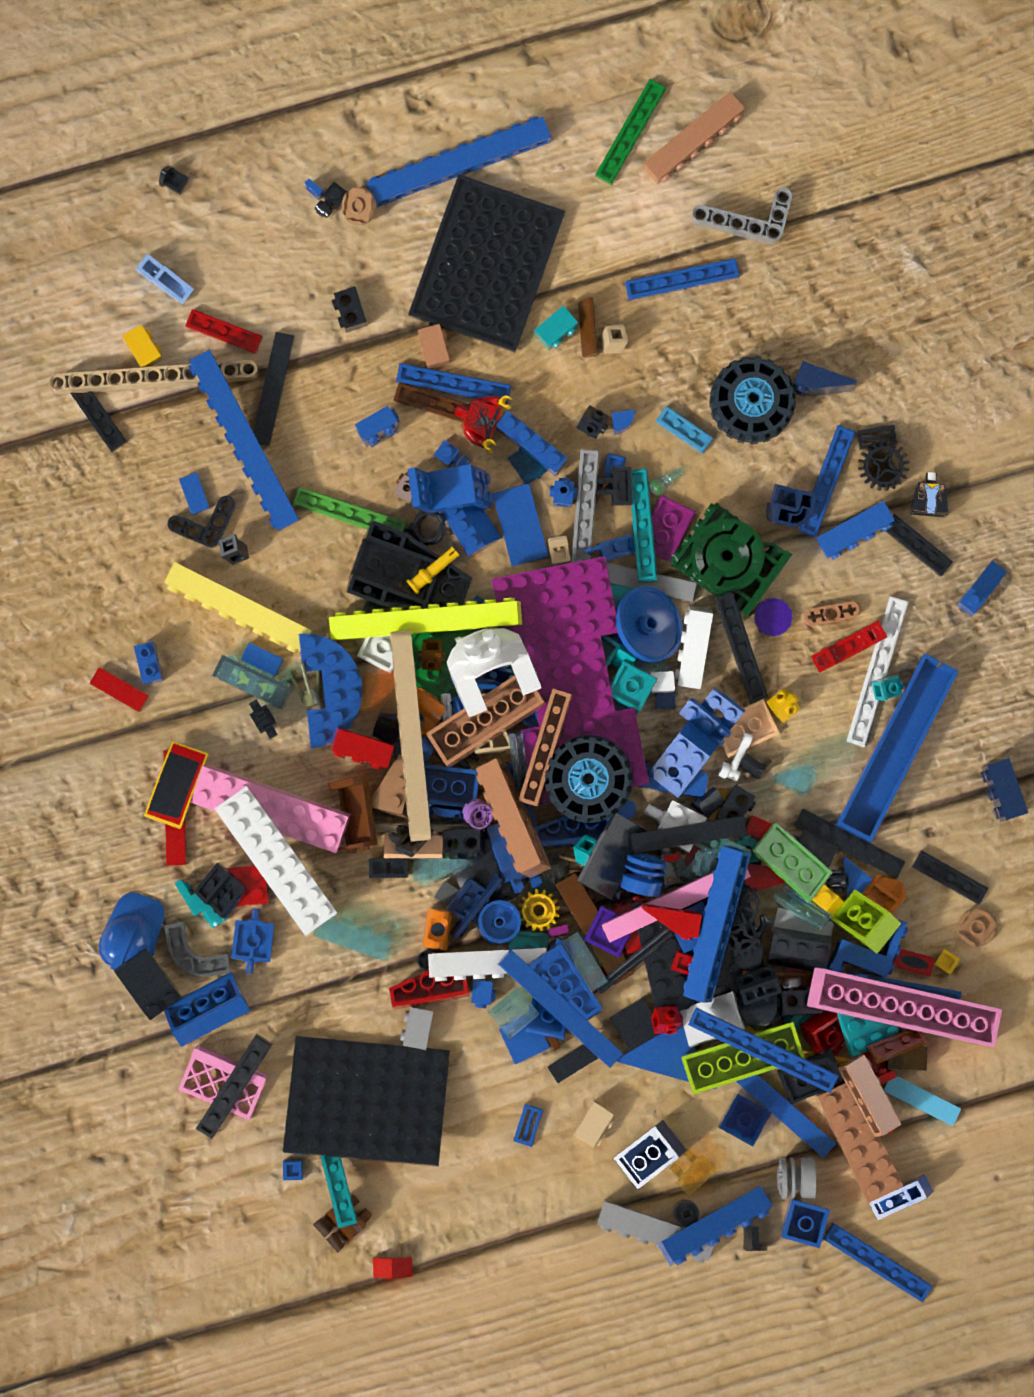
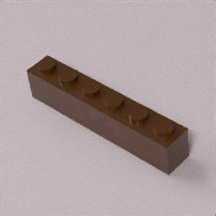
M573 873L556 883L555 886L584 936H586L599 908L596 909L593 904L596 900L590 891L586 892L583 887L584 884L577 881L580 875L577 876L576 873ZM590 944L607 975L627 960L623 955V952H625L624 948L618 958ZM631 970L630 972H628L625 976H623L620 980H618V981H617L615 984H613V985H616L617 983L621 982L622 980H624V979L628 978L629 976L633 975V974H634L633 970Z

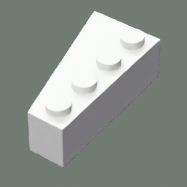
M689 605V611L685 612L684 624H686V630L682 631L681 635L683 650H679L678 661L681 663L680 669H676L674 680H678V686L701 689L713 617L712 609Z

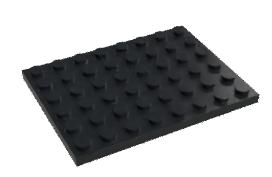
M458 174L408 316L433 325L440 324L441 328L516 353L565 211Z
M296 1036L283 1153L439 1167L450 1050L432 1048L423 1050L399 1045Z

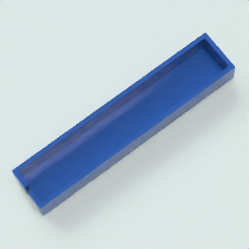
M925 653L920 657L835 823L836 826L869 843L872 842L959 672L944 663L937 668L936 666L940 661Z

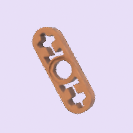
M849 601L812 608L805 613L804 621L808 626H819L851 620L859 614V606L857 603ZM848 605H851V608H855L852 615L847 612L842 614L843 618H840L841 612L838 607H842L841 611L848 609ZM828 609L836 610L837 617L835 619L827 617L826 612ZM819 610H823L825 621H821L822 617L815 619V622L808 620L811 612L814 615H820L821 612Z

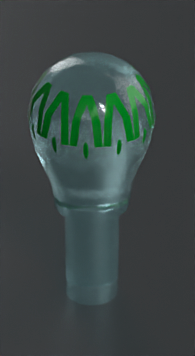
M678 468L668 476L665 475L653 479L649 485L650 491L655 495L663 494L672 484V481L683 475V472Z

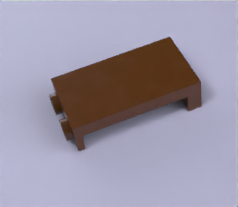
M351 777L328 783L329 790H338L341 811L351 814L345 831L346 846L339 847V851H346V854L358 853V849L359 852L370 850V846L378 845L368 777Z

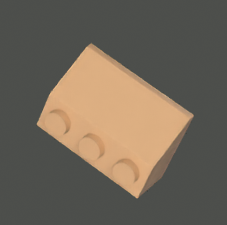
M433 831L431 840H428L412 858L396 851V844L390 841L389 835H385L384 858L443 859V835H439V832Z

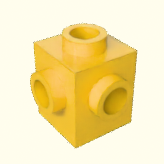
M785 688L767 701L772 712L783 723L801 709L798 704L799 698L793 691L789 693Z

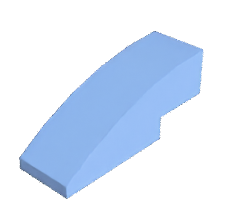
M146 254L135 268L138 273L181 304L186 301L194 290L149 254Z

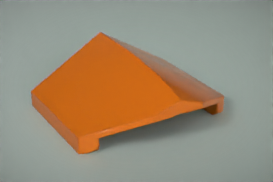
M877 875L862 893L892 915L907 897L904 884L895 878L882 877L881 875Z

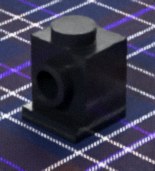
M236 534L219 540L221 557L230 564L235 565L249 559L247 545L240 541Z

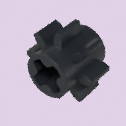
M840 869L831 870L833 873L826 880L827 887L832 889L834 893L844 892V888L849 886L848 874L843 873V870Z

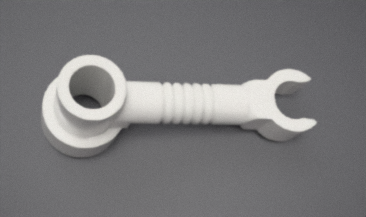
M745 732L732 764L723 762L718 776L724 779L727 777L733 781L738 780L741 771L737 769L752 741V735Z

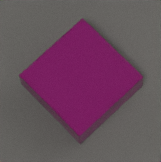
M568 925L548 929L551 937L568 933L569 931Z

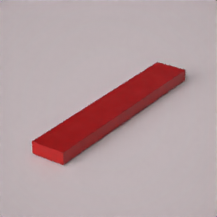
M163 750L164 760L166 758L168 750ZM185 820L181 829L165 824L166 866L186 865Z

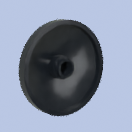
M486 830L485 855H481L477 859L462 856L460 859L454 860V873L460 887L463 886L469 877L485 887L496 872L501 876L502 884L496 892L494 891L491 894L488 904L498 900L509 901L519 894L514 893L511 881L505 883ZM477 840L470 843V848L476 846ZM529 877L521 880L524 887Z

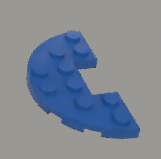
M303 633L298 634L301 663H304L306 672L321 670L325 708L306 710L310 748L312 749L331 743L336 727L345 730L350 728L361 706L362 681L356 663L343 647L326 637Z

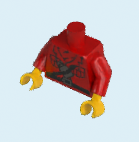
M485 396L470 402L468 408L457 405L454 415L463 418L461 428L464 429V434L470 443L485 448L489 453L493 452L488 447L491 444L497 446L491 437L503 409L499 406L502 405L510 409L511 406L505 405V402L513 400L509 396H503L502 398Z

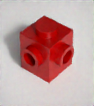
M678 1006L656 1007L651 1016L655 1034L665 1033L671 1035L677 1033L683 1024V1016L679 1013Z

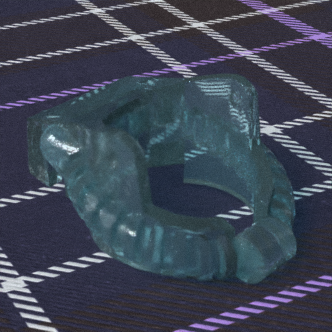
M721 847L698 850V853L695 854L696 865H693V872L701 877L711 873L710 863L715 857L718 858Z

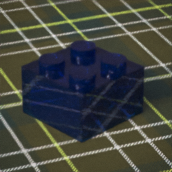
M735 1093L717 1127L753 1147L772 1112Z

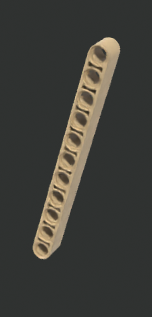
M251 360L217 362L227 382L251 381L258 375L257 366ZM191 364L58 373L51 376L49 385L57 394H70L88 391L99 392L196 385L200 380L197 375L194 378H188L187 374L190 371L188 366ZM248 366L254 368L251 374L244 373V370ZM228 368L235 369V373L231 376L226 375L225 371ZM171 372L178 373L177 378L174 380H170L168 375ZM157 373L159 378L156 381L149 380L151 374ZM139 375V381L135 383L130 381L131 376ZM119 376L121 380L119 383L113 384L111 383L112 378ZM94 378H102L101 383L93 385L92 381ZM76 379H82L83 382L80 386H73V382ZM57 380H62V387L55 388V382Z
M410 630L390 632L410 840L411 842L431 840Z

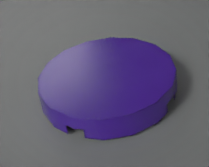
M766 599L756 608L754 622L758 630L764 635L780 636L791 626L792 611L788 604L780 599Z

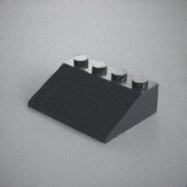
M618 813L610 817L577 881L619 904L626 896V890L621 887L623 874L633 873V871L625 867V864L630 862L627 860V855L633 853L630 834L647 830Z

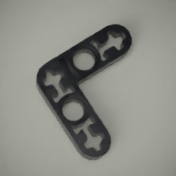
M222 496L217 502L207 527L174 515L168 520V528L171 532L205 547L215 548L219 545V540L222 539L235 510V501L230 496ZM227 500H230L229 503L232 506L227 507L225 510V513L228 514V516L226 517L222 513H217L218 510L222 512L224 509L222 502H227ZM222 517L224 519L223 526L216 527L214 519ZM179 520V523L183 526L186 523L189 524L186 526L185 533L183 534L181 533L183 531L182 528L176 527V529H173L172 522ZM191 527L199 529V534L196 537L189 535L188 532ZM212 527L216 531H221L220 534L216 532L214 535L216 542H211V544H208L209 541L206 538L207 536L211 537L213 534V531L210 530V528Z

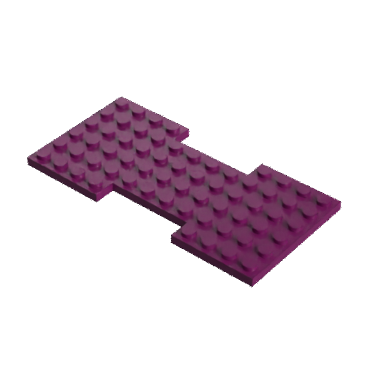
M605 556L493 578L492 585L496 603L503 602L504 598H515V601L521 602L522 625L504 626L501 628L519 634L541 685V689L538 691L546 702L545 706L536 711L539 727L521 730L527 767L529 768L552 689H556L573 695L557 748L564 744V742L577 736L595 735L606 738L619 746L630 761L634 779L632 787L649 784L635 709L615 711L601 636L618 633L616 627V610ZM589 773L585 776V782L589 785L592 784L594 776ZM546 786L539 805L552 803L548 791H546Z

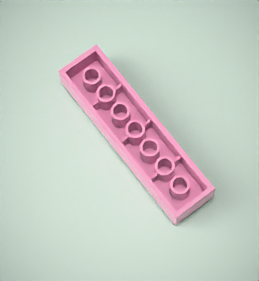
M209 764L202 766L190 803L216 811V807L248 786L282 835L334 853L339 851L351 814Z

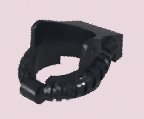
M420 511L415 516V521L410 523V527L403 530L428 547V545L432 546V544L435 545L441 542V539L445 536L444 533H446L445 521L447 519L443 513ZM429 515L436 517L440 522L439 532L432 539L426 538L421 532V523Z

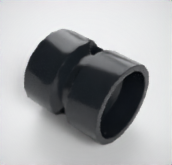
M681 1199L673 1207V1216L681 1226L688 1227L698 1221L699 1209L691 1200Z

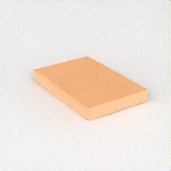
M764 699L743 708L745 712L731 728L730 737H724L725 743L722 747L727 758L737 753L745 732L753 737L748 748L780 734Z

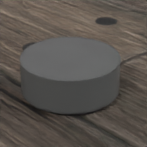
M801 977L787 978L782 981L783 988L803 985Z

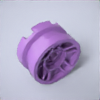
M472 799L470 803L465 804L463 807V818L475 829L485 828L493 819L491 807L481 799Z

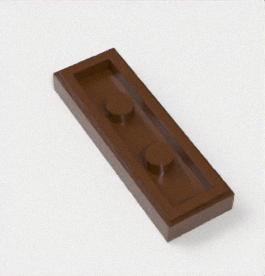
M908 1029L868 1045L867 1051L876 1064H879L927 1044V1038L920 1031Z

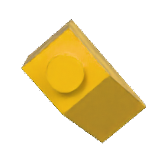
M824 884L811 900L830 918L834 916L844 903L839 896Z

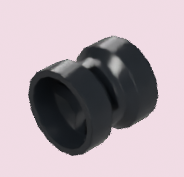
M423 951L417 957V963L420 968L429 970L428 954H434L431 951Z

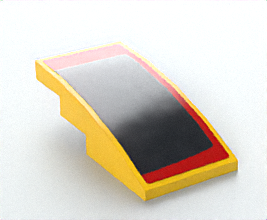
M172 741L144 816L181 829L191 805L190 802L202 766L207 761L208 753Z

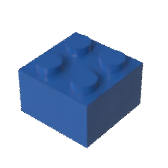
M790 1198L780 1236L788 1240L820 1248L830 1210Z

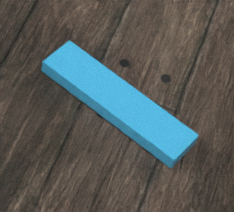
M898 1076L887 1081L883 1089L884 1092L951 1126L954 1125L961 1111V1108Z

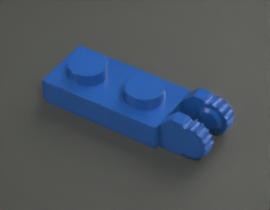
M627 534L586 548L584 552L589 554L598 550L599 556H605L606 561L635 553V544L632 534Z
M692 697L679 712L685 719L710 736L711 740L719 746H722L725 741L714 731L716 728L725 737H730L731 735L729 728L722 724L720 719Z

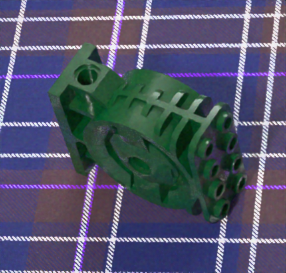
M718 502L715 505L711 503L704 513V516H706L704 520L700 518L695 524L693 535L688 534L682 542V550L677 549L671 557V566L712 594L719 595L732 590L741 617L745 621L793 554L783 550L773 542L763 544L759 535L752 527L739 520V517L736 515L734 516L729 513V510L722 508ZM734 529L735 532L733 534L719 535L710 542L705 555L708 569L702 575L700 571L705 566L703 562V549L706 542L719 532ZM750 540L752 542L750 545L752 562L748 571L737 579L725 580L721 586H717L722 577H735L746 568L749 561V550L746 544ZM730 552L732 559L729 561L724 560L722 553ZM765 562L773 569L767 577L762 578L759 576V573ZM754 582L758 585V590L750 598L743 591Z

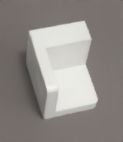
M673 671L650 673V675L658 678L651 694L675 691Z

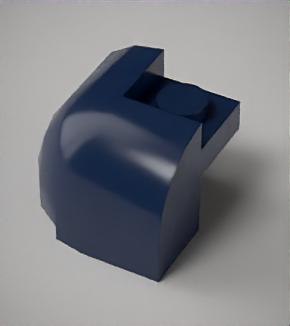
M775 484L771 500L767 502L766 506L767 520L789 527L803 525L813 514L818 494Z

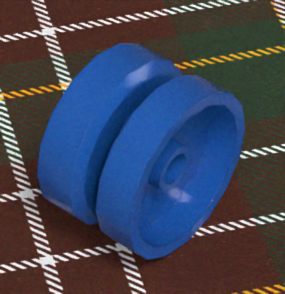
M502 900L492 901L480 912L477 922L478 932L482 939L491 945H506L513 941L518 934L521 926V917L517 908L511 903ZM496 920H497L498 922H499V920H502V921H503L502 925H501V926H498V925L496 924Z

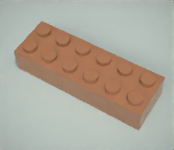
M514 675L482 696L487 708L486 711L469 717L464 708L427 732L426 735L445 765L451 767L545 706L546 702L539 691L536 690L523 696Z
M494 759L476 768L478 773L476 775L477 781L485 789V792H483L484 797L493 808L491 809L493 818L499 822L498 830L507 841L505 846L508 853L513 855L515 870L532 878L551 869L524 802L519 801L520 793L508 765L498 759Z
M846 1082L833 1087L831 1093L824 1091L815 1095L865 1201L871 1203L904 1187L880 1136L874 1137Z

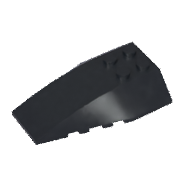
M371 520L352 566L346 593L381 606L408 609L411 606H421V609H428V605L433 604L447 607V603H458V606H463L472 577L453 564H448L432 578L430 584L427 583L416 594L406 581L414 578L420 569L425 570L440 555L434 553L408 533Z

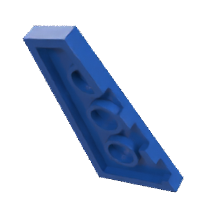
M561 943L528 964L585 1019L603 1009Z

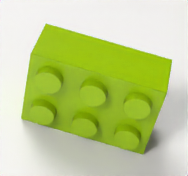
M855 889L831 918L841 930L876 954L901 925L889 911Z

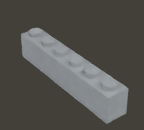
M605 1200L597 1220V1224L600 1225L602 1230L611 1232V1229L619 1231L618 1235L629 1238L631 1235L637 1237V1241L648 1244L650 1241L656 1243V1248H659L661 1241L686 1228ZM709 1245L704 1247V1251L695 1257L693 1256L692 1259L701 1263L704 1260L709 1261L713 1247Z

